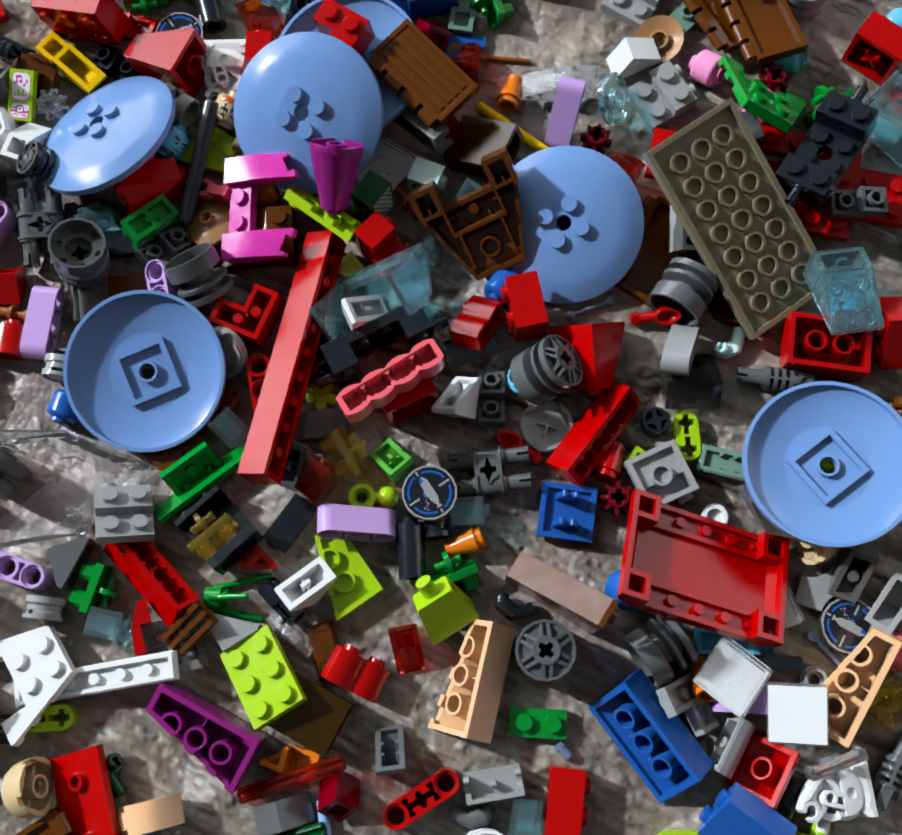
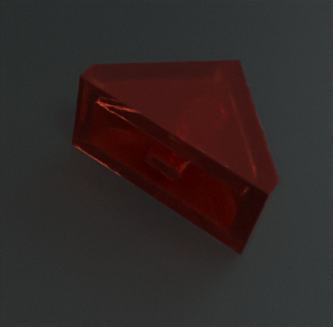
M410 624L389 628L388 633L398 674L426 669L418 625Z

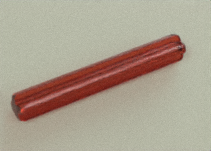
M337 755L238 788V801L240 804L248 803L344 771L347 768L343 755Z

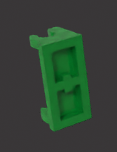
M162 193L120 221L123 235L130 237L132 246L136 250L158 239L159 233L177 226L179 223V212Z

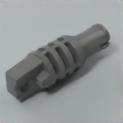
M738 366V377H736V384L760 385V388H763V390L778 392L815 381V375L770 366L763 367L762 370Z
M902 730L892 752L885 754L872 784L873 789L876 790L874 794L876 806L881 811L886 810L891 799L897 801L902 789Z

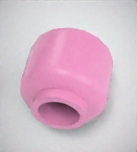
M707 49L701 51L698 55L695 54L688 66L691 79L709 88L716 84H721L725 79L724 74L727 71L718 65L722 56Z

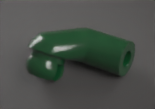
M111 753L106 757L113 796L118 798L128 788L120 779L123 758L119 753Z

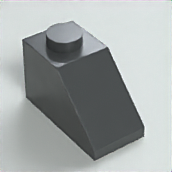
M874 540L860 546L840 549L829 584L828 594L856 604L879 562L877 541Z

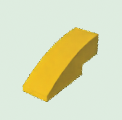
M53 30L35 47L38 54H42L52 60L59 73L89 94L107 78L104 72L72 44H67Z

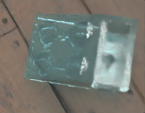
M864 247L812 252L803 271V276L831 335L884 329L874 267Z

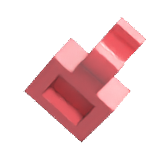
M204 179L203 183L207 186V189L200 191L199 196L205 201L213 200L216 203H224L230 206V186L224 183L217 185L210 179Z

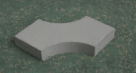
M837 559L833 560L829 569L820 576H799L792 602L805 608L822 612L826 602L833 597V595L828 594V588Z

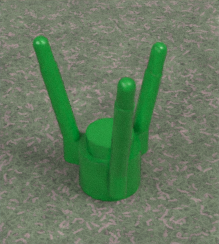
M268 573L227 583H216L215 587H206L203 602L208 609H214V614H226L263 622L264 618L262 616L228 609L225 606H229L231 600L249 598L248 593H230L229 588L270 579L272 574Z

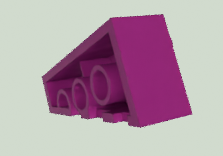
M173 681L159 684L146 708V711L171 736H175L185 746L184 749L190 755H194L206 766L205 769L213 777L216 776L225 785L224 788L230 794H233L241 787L268 736L261 731L254 730L249 724Z

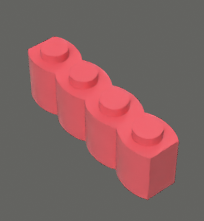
M434 339L423 340L416 344L409 354H402L393 358L385 368L377 369L367 374L361 383L352 384L344 388L336 397L338 405L349 423L362 421L371 414L374 408L388 405L395 399L397 394L406 393L414 389L421 379H428L438 374L445 365L444 354Z

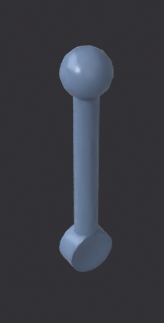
M609 295L606 300L574 312L567 311L565 318L568 321H572L576 316L606 305L614 306L616 298L613 295Z
M814 630L807 632V640L814 642L838 667L841 662L818 639V633Z

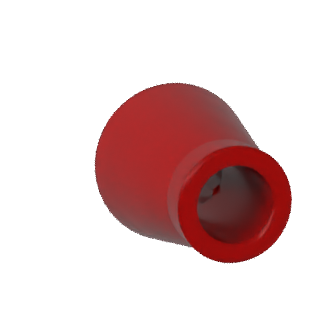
M614 441L594 468L596 471L595 477L598 480L614 484L621 477L622 459L625 449L623 444Z

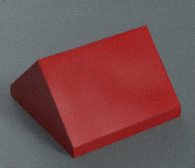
M753 733L732 779L727 778L726 784L732 787L737 782L776 810L801 754L776 742H769V739Z

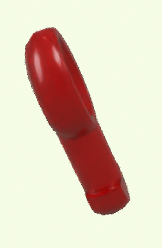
M662 306L654 312H634L630 315L629 320L635 326L651 322L668 326L678 322L682 318V312L673 306Z
M502 430L497 433L498 443L504 446V449L526 446L521 437L513 431ZM529 448L531 464L537 466L542 464L543 455L539 451L536 452Z

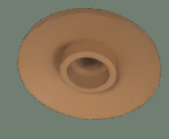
M657 15L645 20L638 27L634 37L653 38L655 44L658 41H664L663 45L656 46L662 60L658 64H663L675 58L681 51L684 43V32L677 20L666 15Z
M215 203L201 209L194 216L193 222L189 226L191 240L196 245L205 242H211L213 245L221 243L222 234L229 233L230 206L224 203Z

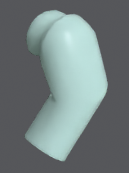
M741 327L734 328L730 341L718 342L715 345L714 351L718 358L728 359L741 353L746 337Z

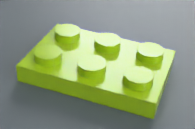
M270 625L263 626L220 654L254 730H262L307 701L302 687Z

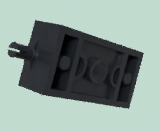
M859 85L852 97L844 96L832 90L828 91L816 110L815 122L795 153H788L775 173L776 178L787 195V198L784 200L787 205L790 203V206L794 207L796 202L800 201L820 211L823 210L875 129L879 110L861 102L868 93L867 87L864 86L862 89L863 85ZM820 152H829L832 158L822 160L817 155Z
M417 298L321 345V351L330 371L315 379L319 389L333 382L337 383L340 389L357 384L364 377L357 360L358 357H368L374 353V349L382 345L385 347L396 343L401 336L409 351H411L419 342L434 339L433 335L437 331L449 326V322L445 315L430 322Z

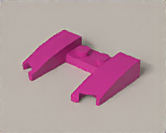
M269 153L225 158L224 184L230 186L231 190L229 233L222 234L221 260L237 265L288 257V254L281 251V248L287 236L296 238L297 230L294 228L256 230L258 186L299 179L298 171L295 169L288 171L285 164L286 160L292 158L290 154Z

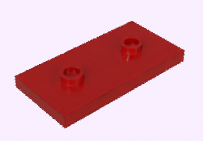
M103 744L50 759L60 813L66 812L74 829L68 835H121Z

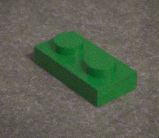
M525 707L509 708L508 736L566 740L567 710Z

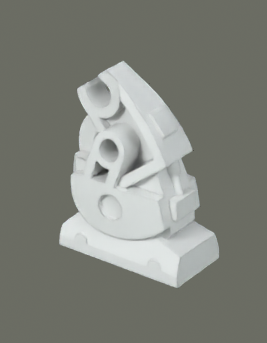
M246 39L203 40L206 44V57L203 64L204 80L208 88L205 93L206 99L212 100L213 97L221 93L229 95L230 91L236 93L240 78L247 67L244 59Z
M866 755L841 756L839 759L843 763L853 759L857 761L844 767L830 765L831 768H834L831 772L819 776L812 773L807 778L800 791L796 810L799 813H807L808 807L810 808V815L805 819L808 823H817L820 819L835 822L838 820L849 821L858 816L879 817Z

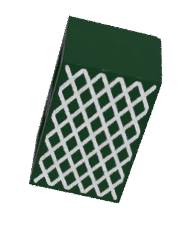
M368 170L351 194L356 215L363 220L368 219L375 211H378L382 216L388 215L395 205L391 182L372 170Z

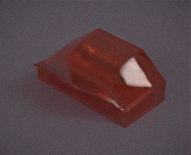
M243 0L235 4L246 31H272L274 40L279 38L284 25L276 8L269 7L260 0Z

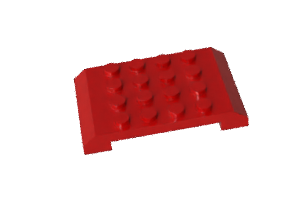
M636 488L631 493L617 597L626 605L761 647H779L784 644L790 539L769 535L765 531L758 535L664 504L662 503L661 496Z

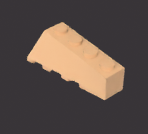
M480 619L471 622L459 651L461 659L455 668L452 667L448 677L451 679V683L446 695L441 694L437 703L440 709L436 719L431 718L428 728L491 744L516 631L515 628Z
M871 625L865 638L820 686V688H827V737L849 748L902 645L900 638Z

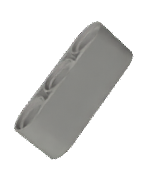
M672 324L663 348L660 372L682 376L689 375L697 349L699 327Z

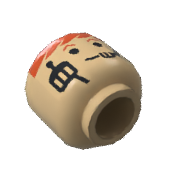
M230 91L229 95L221 93L216 99L218 106L215 123L231 131L235 128L234 99L236 93Z

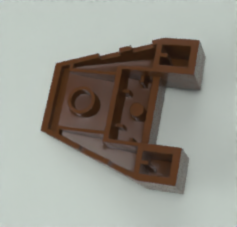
M506 146L481 158L480 163L490 183L446 204L434 180L411 190L408 195V199L419 221L437 237V240L442 245L448 248L477 281L525 260L517 169Z

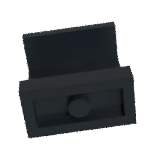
M218 486L204 492L200 500L191 508L184 510L179 519L174 522L208 559L207 563L222 576L264 539L261 533Z

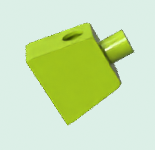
M424 575L416 581L415 586L419 592L412 598L434 646L480 617L471 598L448 577L443 576L434 582L429 575Z

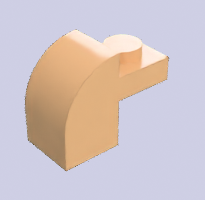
M180 793L117 808V819L121 835H142L185 823Z

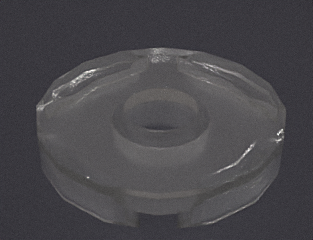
M272 612L265 619L273 629L306 658L314 651L310 643L293 626L284 623L283 618L276 612Z

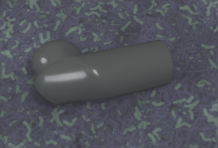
M482 803L478 809L468 812L455 804L449 818L473 830L488 825L492 821L494 810L491 805Z

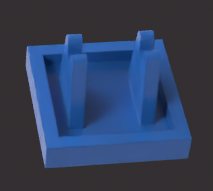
M543 481L536 537L591 544L598 488Z

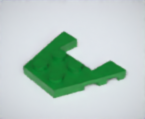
M724 54L719 60L718 65L720 68L727 70L724 74L726 80L735 84L732 91L741 107L787 133L807 102L788 90L785 94L778 91L774 94L767 90L766 85L760 80L754 79L752 81L746 78L743 65Z

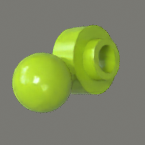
M359 483L351 488L348 499L350 505L373 507L375 503H379L385 508H391L398 503L399 494L391 486H385L379 492H375L370 485ZM365 494L367 501L360 503L357 500V496Z

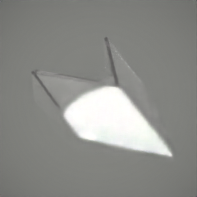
M0 430V446L49 465L51 481L0 521V548L84 534L95 523L94 487H100L105 482H112L116 486H126L133 481L144 483L151 476L155 477L161 470L72 430Z

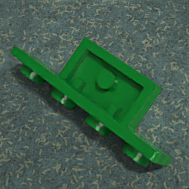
M204 441L159 473L161 478L174 492L153 508L160 523L176 517L180 510L188 504L198 501L204 492L218 486L225 477L238 470L244 446L239 445L219 460Z

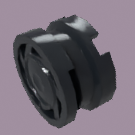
M34 140L29 141L22 148L18 156L16 170L22 175H29L30 179L38 183L43 182L51 174L48 170L50 166L54 167L56 155L53 154L54 151L52 149L43 147L42 144Z

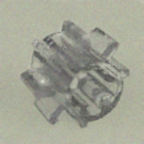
M51 88L49 92L47 90H40L41 96L35 99L38 106L37 113L46 114V120H54L55 117L61 119L64 116L62 113L69 109L65 101L67 96L58 95V89Z

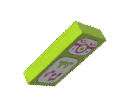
M10 68L8 113L16 121L35 123L37 71Z

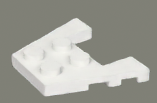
M46 625L0 640V663L5 662L25 703L24 708L1 723L11 746L18 747L26 739L24 735L32 726L37 725L42 718L41 714L50 703L56 701L77 674L54 626Z

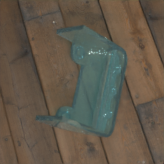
M420 243L362 268L345 277L309 310L328 341L351 331L342 312L341 300L343 298L381 294L388 310L403 305L409 316L430 302L429 297L432 295L428 252L424 245Z

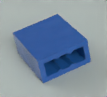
M736 782L728 791L722 789L712 806L708 804L704 807L699 815L701 824L697 834L796 835L797 826Z

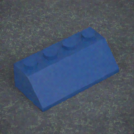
M639 668L588 708L661 804L700 782L714 765V762L678 716L668 719L665 710L660 705L656 693L657 688L643 670Z

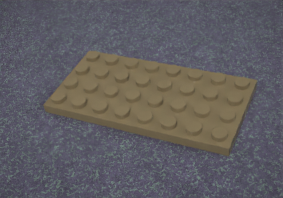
M732 97L642 155L706 267L718 278L719 289L749 340L756 339L787 317L791 311L797 310L835 283L796 211L790 206V203L787 205L784 202L787 195Z

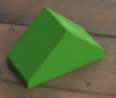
M391 438L385 440L369 454L395 486L416 469L414 460Z

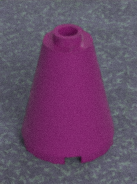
M335 138L312 139L310 142V153L321 208L326 209L328 214H342V211L348 208L363 156L364 145L350 139H344L345 142L335 141Z

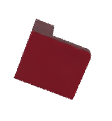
M419 18L416 27L445 53L452 33L437 24Z
M339 768L323 778L319 786L317 812L339 823L358 812L360 780Z

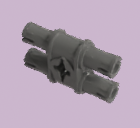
M50 187L44 188L47 210L40 212L36 211L35 189L26 188V192H24V188L18 189L20 211L16 215V218L19 220L20 232L18 242L23 245V267L33 268V265H35V268L41 266L39 244L48 243L51 230L59 222L64 221L65 216H67L66 211L62 207V194L51 190ZM42 223H46L47 226L41 232L38 228L42 227ZM50 256V259H51L50 265L54 266V264H53V262H52V258H51V256Z
M498 445L497 448L478 450L473 448L469 453L447 454V461L449 460L447 463L448 471L472 468L475 472L473 479L455 481L457 497L475 495V498L481 499L482 496L502 494V496H506L509 491L533 490L531 472L516 475L504 473V468L508 464L530 463L528 445L504 449V446ZM489 463L491 464L492 468L496 471L492 472L490 481L486 474L483 473L488 471Z

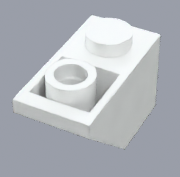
M31 122L9 132L0 155L11 168L16 169L18 156L25 144L34 140L44 146L53 129Z

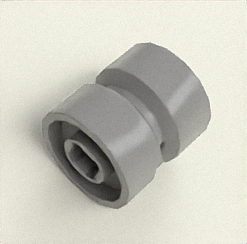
M164 83L172 92L176 103L173 124L177 123L183 128L188 129L199 115L200 102L190 95L183 93L182 90L173 84Z

